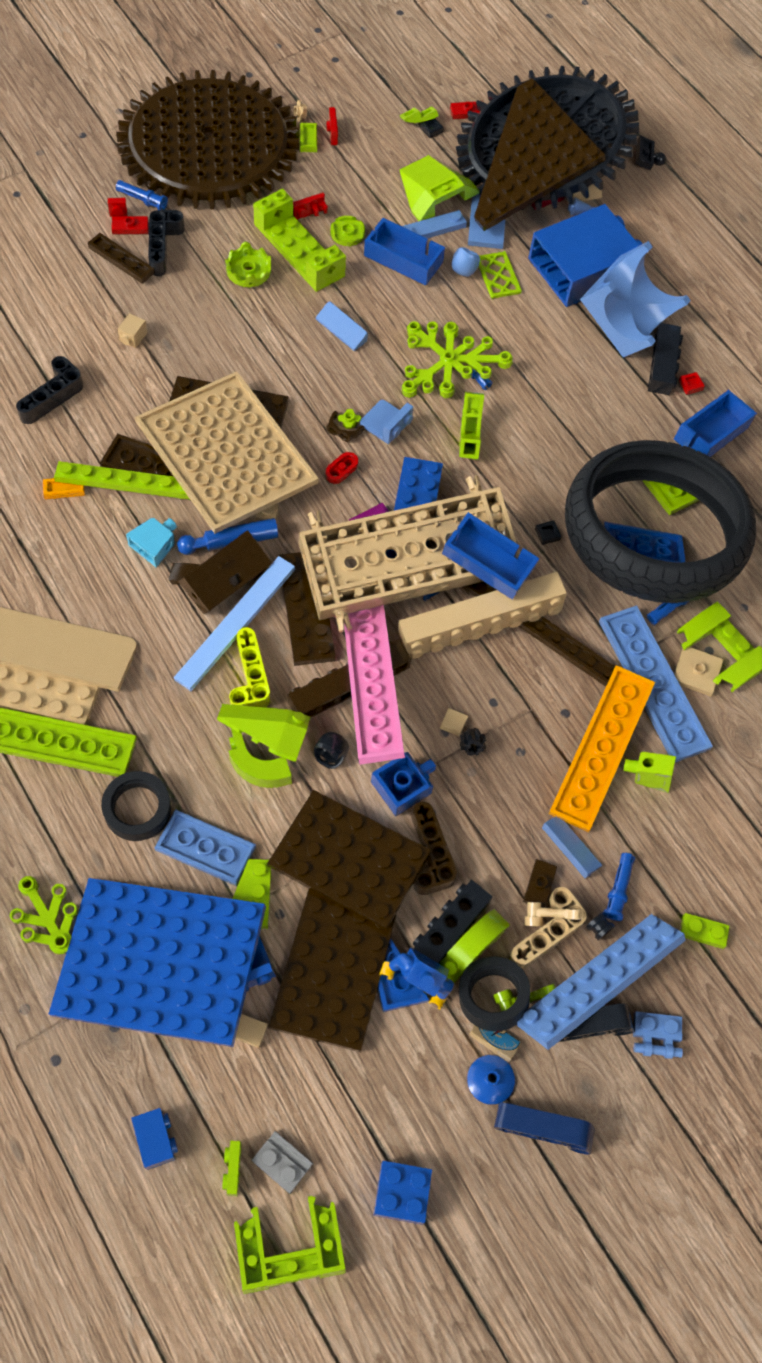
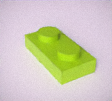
M685 913L682 918L680 931L684 933L686 939L724 949L727 944L730 925Z
M230 1140V1147H225L224 1163H229L228 1174H223L222 1190H227V1196H238L241 1141Z

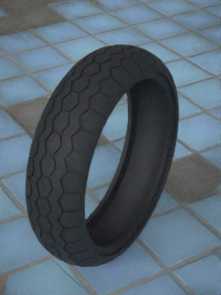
M640 440L608 448L594 456L580 469L569 488L566 498V530L578 557L592 573L606 584L619 591H623L625 594L633 597L637 596L643 600L661 603H680L708 597L722 590L742 572L754 549L756 517L753 505L741 483L719 462L711 457L709 458V456L702 452H696L695 449L684 445L682 447L680 444L672 442ZM628 481H654L677 487L696 497L715 515L723 529L726 547L711 557L692 562H667L644 556L621 544L606 530L596 514L593 499L603 490Z

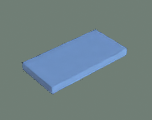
M481 195L473 196L468 245L503 249L505 220L483 231L474 218Z
M175 809L155 846V851L237 886L248 859L251 858L256 848V844Z

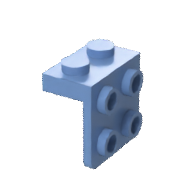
M380 400L361 419L360 426L363 425L364 429L389 445L413 420V406L406 403L399 410L387 401Z

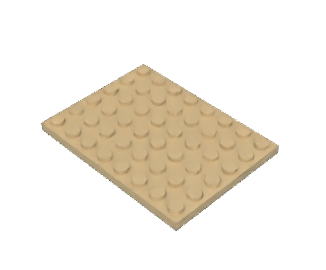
M237 371L135 417L139 428L214 534L319 483V478Z

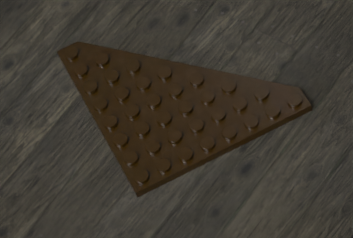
M533 78L517 87L474 215L475 222L483 231L493 227L606 160L605 154Z

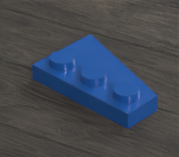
M391 938L384 962H390L400 955ZM400 969L395 971L392 980H388L386 975L380 976L378 993L383 1012L429 1002L426 993L406 981Z

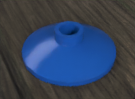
M485 1055L475 1060L470 1066L467 1074V1084L471 1094L478 1101L488 1105H496L504 1102L513 1092L515 1076L511 1066L503 1058L495 1055ZM494 1074L496 1076V1082H490L488 1080V1075Z

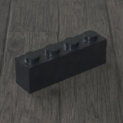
M659 323L655 334L656 341L653 347L648 392L670 395L672 388H676L678 378L675 377V374L678 373L680 363H677V360H679L681 355L679 346H681L683 335L680 334L681 326Z

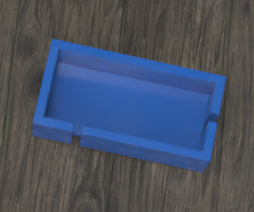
M382 218L376 225L375 230H372L365 239L364 256L423 285H427L443 263L445 247L430 241L427 256V238Z
M727 390L683 422L674 440L682 447L683 445L695 449L696 452L699 451L706 454L710 458L747 430L757 413L730 390Z
M469 512L458 525L457 530L447 540L442 552L444 556L512 600L539 560L537 556L524 548L520 552L518 559H516L515 555L520 545Z

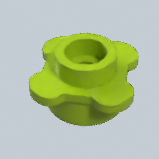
M347 409L343 415L338 416V421L342 422L345 428L352 429L356 427L357 422L361 421V416L356 415L353 409Z

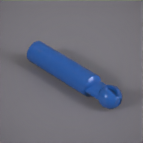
M271 518L230 526L216 534L209 530L205 531L204 536L199 538L184 535L177 542L178 550L184 555H191L197 548L206 547L208 551L222 549L247 530L257 542L275 539L279 537L276 520Z

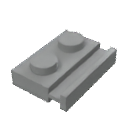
M276 1131L273 1132L272 1136L251 1160L289 1194H291L313 1165L311 1161Z

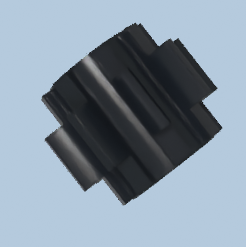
M468 728L467 731L460 735V748L465 750L467 755L477 756L486 749L485 734H481L479 729Z

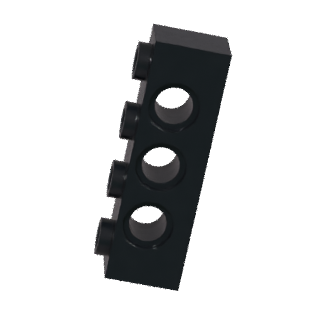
M472 879L467 885L462 883L457 889L456 894L458 896L453 902L449 899L441 909L443 911L442 915L439 918L435 916L427 925L429 930L426 934H419L412 944L415 946V950L440 963L447 955V952L459 941L485 910L493 896ZM462 902L468 903L471 909L467 911L462 910L459 904ZM452 919L456 922L457 926L450 928L445 924V921ZM438 936L441 938L442 944L435 945L431 942L430 938Z

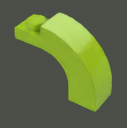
M465 392L459 440V457L479 459L480 430L484 403L483 393Z
M231 729L232 737H229V743L232 750L228 751L229 759L240 777L253 785L264 788H277L292 784L291 772L285 758L281 757L265 761L253 757L246 749L242 733Z
M495 909L488 912L472 926L439 963L449 969L447 978H450L453 983L510 926Z

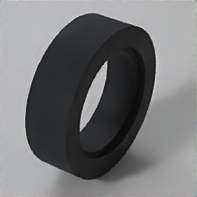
M132 771L118 776L107 786L102 797V813L108 827L114 834L125 840L143 841L154 837L163 830L171 815V801L166 786L158 777L148 772ZM137 787L152 791L157 796L159 803L155 815L149 821L139 825H130L122 822L116 816V802L125 791Z
M491 956L473 962L463 972L459 982V1002L462 1012L472 1024L483 1030L503 1031L514 1027L529 1008L530 983L527 975L519 965L503 957ZM498 975L507 978L514 984L518 996L515 1003L507 1010L489 1012L481 1009L474 1002L471 996L474 985L486 976Z

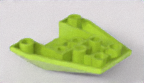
M430 155L399 169L410 210L418 221L434 217L435 205L458 193L464 200L480 193L479 189L470 179Z

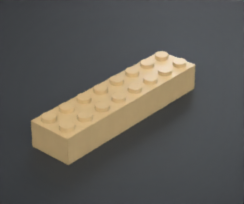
M558 572L525 581L513 600L496 590L399 620L398 637L409 656L416 659L423 656L424 653L430 651L438 652L443 647L449 645L457 646L465 640H477L488 633L496 634L507 627H518L522 622H534L548 614L549 616L556 615L562 610L567 593Z

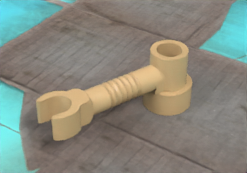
M527 902L525 925L543 926V917L583 919V910L542 908L541 902Z

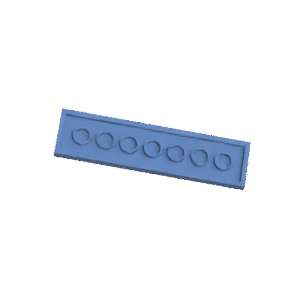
M634 606L601 617L599 623L622 667L655 682L644 709L668 755L676 756V763L711 750L713 746L638 607Z
M649 915L524 1013V1016L518 1020L517 1026L549 1050L686 941L684 933L656 916Z

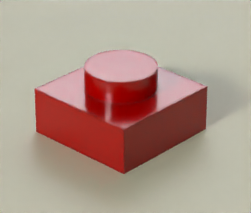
M126 197L107 198L110 217L128 216Z
M697 372L683 375L679 378V383L686 395L703 391L705 387Z

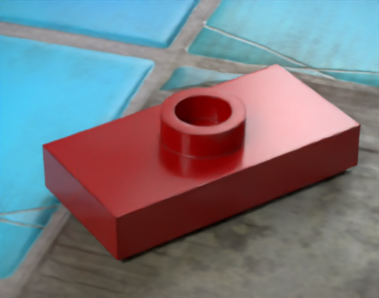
M476 102L450 103L452 119H468V111L480 112L477 110Z
M329 107V121H326V130L330 132L331 145L338 144L335 107Z
M112 216V234H148V216Z

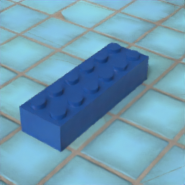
M404 457L394 511L437 501L443 463ZM392 549L387 550L385 553L391 559L397 556V553Z

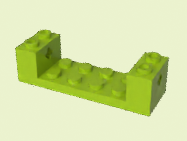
M283 188L253 203L254 225L316 292L345 277L346 255L336 245L324 249L293 216V199Z

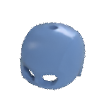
M465 247L458 248L452 259V269L461 276L469 277L478 268L480 257L477 253Z

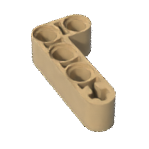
M558 887L553 891L548 900L549 907L583 910V919H579V922H573L571 919L554 918L516 945L509 956V960L515 962L522 969L528 967L575 933L586 921L585 909L567 888ZM561 896L564 898L565 904L558 903L555 897ZM552 927H558L562 935L554 934ZM534 940H541L544 948L536 947ZM526 950H528L529 953L526 955L524 959L517 958V955L520 956L524 954Z

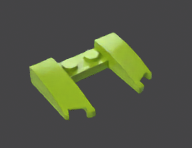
M717 601L679 628L677 633H685L687 641L682 644L684 650L710 634L724 646L737 662L715 677L713 682L718 685L723 679L733 684L730 691L734 692L762 673V648L760 646L754 648L728 621L731 615Z
M308 1196L315 1248L265 1258L258 1207L250 1210L253 1217L242 1226L237 1221L234 1222L243 1294L268 1290L269 1287L316 1277L321 1279L346 1273L334 1202H331L330 1208L315 1205L316 1197Z

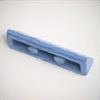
M332 302L326 303L316 316L318 322L353 351L367 342V331Z
M555 816L544 823L542 829L585 879L602 866L565 821Z

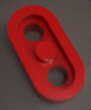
M352 452L341 454L327 466L325 471L326 480L332 484H339L358 468L357 455Z

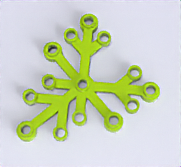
M413 321L407 326V335L409 336L407 339L408 347L411 349L430 347L440 356V361L429 369H416L413 365L406 366L405 376L407 378H417L403 383L402 394L407 398L414 397L420 384H422L424 393L433 392V375L445 367L444 381L440 384L439 390L443 398H450L455 393L454 384L451 382L453 367L461 373L464 379L472 377V368L480 374L481 378L488 379L491 377V368L489 366H482L480 363H498L500 368L508 369L513 364V357L508 351H503L499 355H480L486 349H490L493 346V339L489 336L483 337L482 343L467 355H461L466 350L474 347V338L466 336L463 339V344L454 349V338L459 334L458 325L455 322H448L444 326V336L447 338L445 350L435 342L436 333L438 332V324L432 321L427 324V335L422 331L421 325ZM460 362H466L470 366H464Z

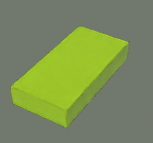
M300 123V152H317V123Z

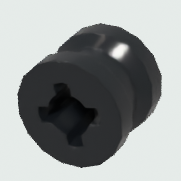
M603 912L586 926L588 930L595 933V938L598 941L615 927L613 923L606 920V915Z

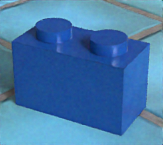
M158 1108L131 1118L143 1166L146 1170L176 1160L174 1153L178 1152L175 1138H170L168 1128L172 1127L168 1112L163 1114L162 1109Z

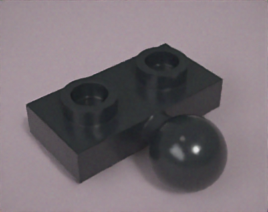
M642 135L639 136L638 145H636L635 164L651 170L654 164L658 166L664 165L666 156L662 152L654 153V141Z

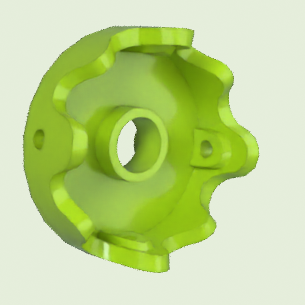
M243 242L237 250H230L228 259H225L227 276L234 284L242 287L252 288L266 282L271 274V256H268L263 248L259 250L253 249L249 242Z

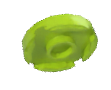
M341 216L336 218L335 222H332L330 235L337 244L354 246L364 239L365 226L361 220H356L354 216Z

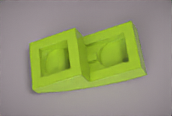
M431 106L421 112L416 108H412L401 114L400 118L405 122L418 123L434 119L439 115L437 110Z

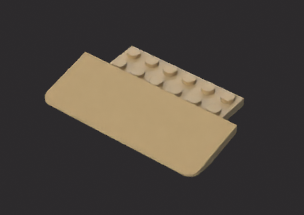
M0 607V708L87 725L100 688L119 692L133 660L137 647L136 642L130 637Z

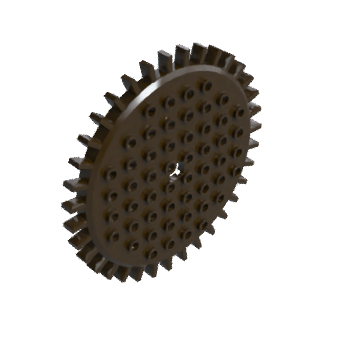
M195 70V79L187 80L185 74L181 72L180 82L173 83L168 76L165 77L166 87L162 89L153 82V94L150 95L141 90L140 97L144 102L141 103L131 99V109L134 111L124 109L123 117L124 120L128 121H118L119 131L125 132H116L117 142L125 143H117L118 153L123 154L120 155L122 165L131 164L127 166L128 175L133 176L141 172V174L136 176L138 186L150 181L148 190L155 192L161 188L163 190L161 192L162 195L167 196V198L171 194L177 195L178 206L183 204L185 198L192 199L194 209H198L200 200H208L209 207L212 210L215 208V200L224 199L226 207L231 208V198L237 196L243 205L247 204L246 193L252 192L259 199L261 198L260 186L263 185L268 190L273 191L274 182L270 179L274 178L283 182L284 172L279 169L291 172L292 162L287 160L297 161V151L295 150H299V139L292 138H299V127L292 128L296 127V117H288L291 116V107L288 105L279 108L282 106L281 96L270 100L272 97V88L270 87L262 93L259 92L260 82L258 80L251 87L246 85L245 75H242L238 82L231 81V72L228 71L224 79H217L215 70H211L210 78H201L199 70ZM205 130V132H212L213 130L214 132L212 133V136L208 137L205 136V134L202 131Z

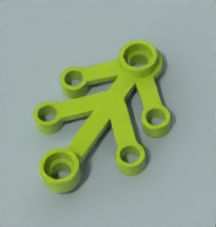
M31 876L23 877L19 881L18 888L24 896H29L40 916L27 914L22 909L15 908L10 912V919L15 924L26 923L45 927L51 935L35 933L32 928L26 927L20 933L21 939L25 943L36 942L49 945L51 951L55 954L67 953L71 940L69 931L73 918L78 913L76 905L69 902L63 906L65 916L59 930L55 922L62 899L67 894L65 886L63 884H55L52 887L53 898L48 911L37 892L39 885L36 879ZM26 882H31L29 888H24ZM58 888L63 889L60 895L55 894ZM69 907L74 908L71 914L66 913ZM16 913H21L19 919H14ZM27 932H32V936L29 939L24 938ZM63 938L65 940L64 944L57 945V940Z

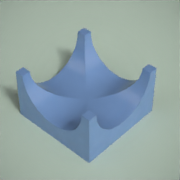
M649 241L619 256L580 299L622 357L652 346L656 340L652 335L649 336V334L659 323L680 308L688 305L691 301L687 295H668L659 290L650 281L644 268L645 255L653 247Z

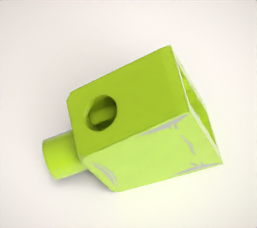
M640 752L639 761L626 758L623 771L635 773L636 784L669 793L676 756Z

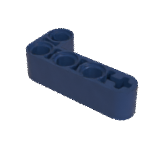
M500 1102L494 1128L502 1132L567 1146L571 1151L581 1154H591L595 1128L592 1123L585 1120Z

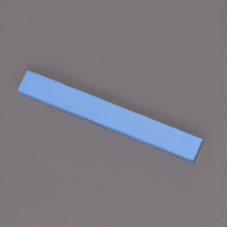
M278 556L174 676V680L189 691H192L237 639V632L249 625L295 571V566Z

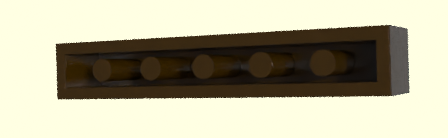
M399 639L394 642L389 641L394 676L409 669L411 665V657ZM348 662L339 669L330 670L327 675L321 678L312 679L303 687L292 689L288 694L290 708L312 718L352 698Z

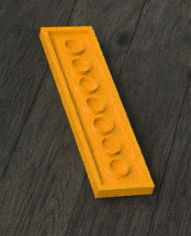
M615 666L548 814L556 816L589 833L653 689L654 681L620 666Z

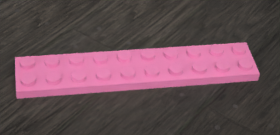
M384 605L348 613L352 630L348 631L345 624L344 628L359 764L405 758Z

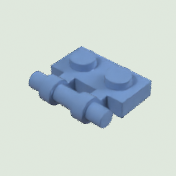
M634 1012L633 1037L642 1038V1043H634V1052L650 1057L653 1054L662 1055L667 1059H672L673 1057L682 1058V1048L673 1047V1042L682 1041V1017ZM652 1039L663 1040V1046L652 1045Z

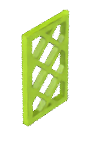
M506 251L479 256L480 262L478 267L491 299L521 294L522 290ZM503 257L505 263L497 261L496 258ZM481 260H487L489 261V264L487 266L482 265ZM492 264H495L501 268L496 272L490 269ZM504 269L509 271L510 278L501 274ZM486 272L495 276L492 281L487 278ZM498 277L507 281L504 286L495 283ZM511 283L514 284L516 289L510 290L507 287ZM492 286H493V287H496V288L500 289L501 291H500V292H497V293H493L491 287H492Z

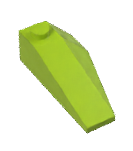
M222 704L217 720L238 733L245 732L252 737L251 741L258 744L261 742L268 746V751L274 755L296 762L308 728L310 716L290 709Z

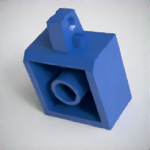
M405 752V758L392 760L372 772V785L395 817L432 794L433 785L429 781V774L436 769L432 759L423 764L416 763L409 752Z

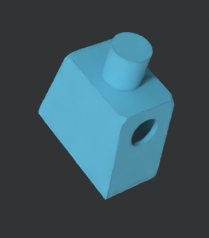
M151 518L126 534L128 545L153 566L157 567L175 544L172 531L177 528V525L170 518L163 524L155 518Z

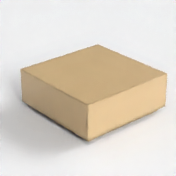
M448 708L440 729L460 737L468 716Z

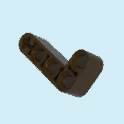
M419 802L414 806L412 822L421 845L430 849L431 853L427 859L429 867L420 871L414 881V889L420 895H429L451 887L454 884L457 869L433 807L428 802ZM431 831L436 837L429 838L425 835V832ZM435 851L441 852L443 857L435 858L432 853ZM448 872L451 878L444 879L440 873ZM427 879L429 880L430 885L422 886L419 883V880Z

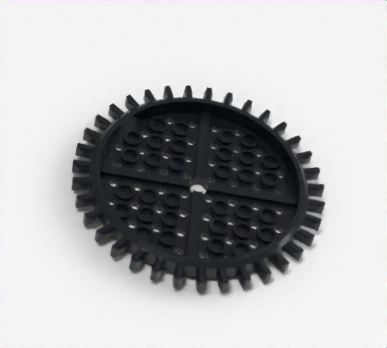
M564 66L560 67L557 75H551L549 67H545L544 76L535 78L533 70L529 71V79L533 78L605 154L606 159L535 201L537 211L541 210L542 201L551 200L553 209L557 208L558 198L567 197L570 205L574 204L573 194L579 191L585 198H588V187L594 184L599 190L603 189V180L601 179L603 176L613 181L616 179L615 170L612 169L613 166L623 170L626 168V160L620 156L633 157V147L625 145H638V135L633 134L640 133L639 122H635L639 121L638 110L632 111L635 110L634 99L626 101L628 100L627 89L615 95L619 91L618 81L606 87L608 84L606 74L598 81H595L593 69L589 71L586 77H581L580 67L576 66L572 75H566ZM517 75L514 76V86L508 88L503 82L500 83V94L496 95L489 90L487 92L489 103L486 104L477 100V110L480 112H467L468 120L473 123H461L462 133L469 134H457L458 144L461 145L456 146L457 156H462L457 158L459 168L465 167L462 169V174L466 178L474 175L469 179L475 186L483 183L478 187L480 195L482 194L517 87L526 82H521Z

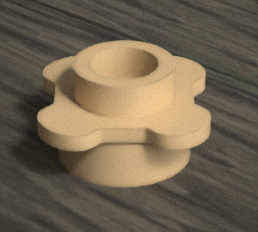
M297 100V105L293 108V114L297 117L298 122H301L307 116L306 104H301L300 100Z

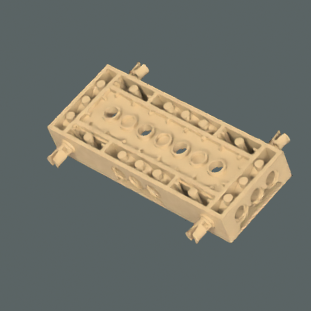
M475 475L474 482L471 476L466 478L470 494L329 526L323 525L321 511L317 510V521L312 512L308 513L312 529L299 532V547L319 620L336 616L339 632L342 633L344 630L343 622L348 631L352 630L348 613L483 582V580L444 556L442 552L445 543L453 532L457 530L458 525L468 512L517 543L500 487L482 491L479 476ZM433 540L436 542L437 547L429 549L426 546V542ZM392 549L397 553V556L391 559L386 556L385 552ZM519 549L515 555L516 559H518L520 555ZM347 559H354L357 565L354 568H348L345 565V561Z

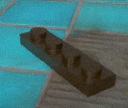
M98 233L87 243L89 249L142 284L155 274L153 267L101 233Z

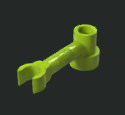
M551 984L530 992V1002L544 998L556 988L555 985ZM511 989L493 995L501 1011L510 1008L517 999V997H513Z

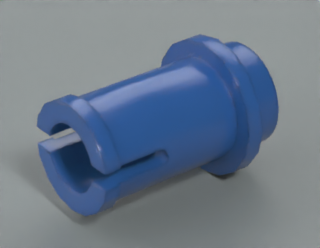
M472 369L471 378L475 379L483 390H487L486 386L490 388L493 382L489 378H481L480 374Z

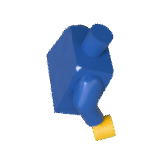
M411 947L407 953H402L390 962L383 963L379 975H386L388 980H392L395 971L400 969L406 981L432 996L429 1004H436L439 1010L453 989V981L447 978L449 969Z

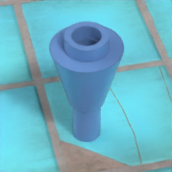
M574 197V204L568 205L570 215H578L596 208Z

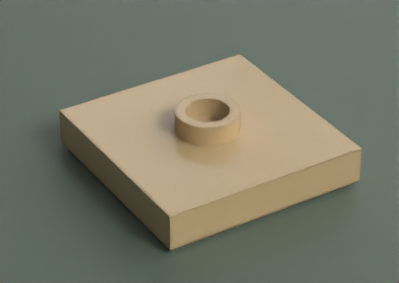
M691 647L686 650L682 648L674 675L680 686L711 697L716 685L713 680L719 675L724 659Z

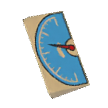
M474 1026L469 1036L507 1062H510L521 1044V1041L505 1030L487 1031Z

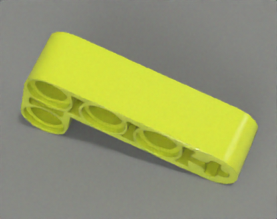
M245 627L237 632V646L247 685L237 687L230 692V704L267 707L270 703V689L256 634L251 628ZM245 640H248L250 646L246 647ZM249 657H254V658H256L255 660H252V661L247 660V658H249ZM254 675L260 676L259 679H252L251 677ZM264 694L265 697L257 698L256 695ZM236 699H244L241 703L235 702Z

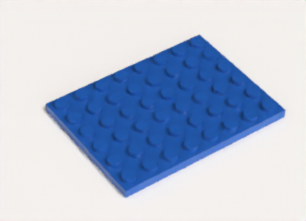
M88 878L48 1014L52 1017L234 1047L265 914V904Z

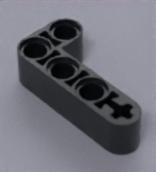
M155 210L149 215L148 259L149 265L154 268V276H162L167 271V235H181L185 231L184 216L179 210Z
M57 356L53 358L51 366L54 378L17 402L16 408L22 423L32 424L83 389L80 371L66 357Z
M628 1004L603 1006L559 1042L611 1033L614 1036L634 1033Z

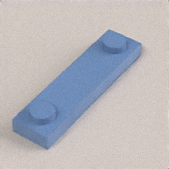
M460 210L402 227L425 238H431L466 228L467 222Z

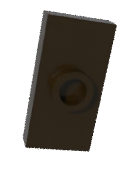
M538 859L535 860L522 902H541V907L545 908L557 866Z

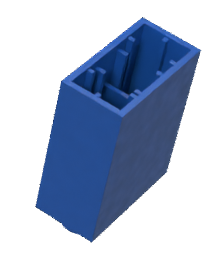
M603 204L534 232L528 259L562 303L568 307L580 302L584 294L619 256L643 243L639 239H634L626 230L623 219L619 215H614L607 205Z

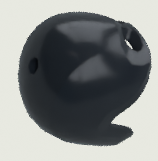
M330 731L323 734L314 747L315 759L326 768L336 769L343 763L348 754V741L336 732Z

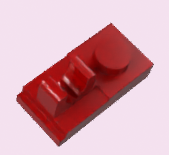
M323 192L293 202V216L297 220L311 214L317 217L320 211H324L325 214L328 212Z

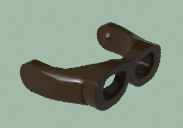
M336 410L332 413L326 426V430L330 434H338L345 442H350L352 439L359 437L364 431L363 425L355 431L339 429L333 422L338 415Z

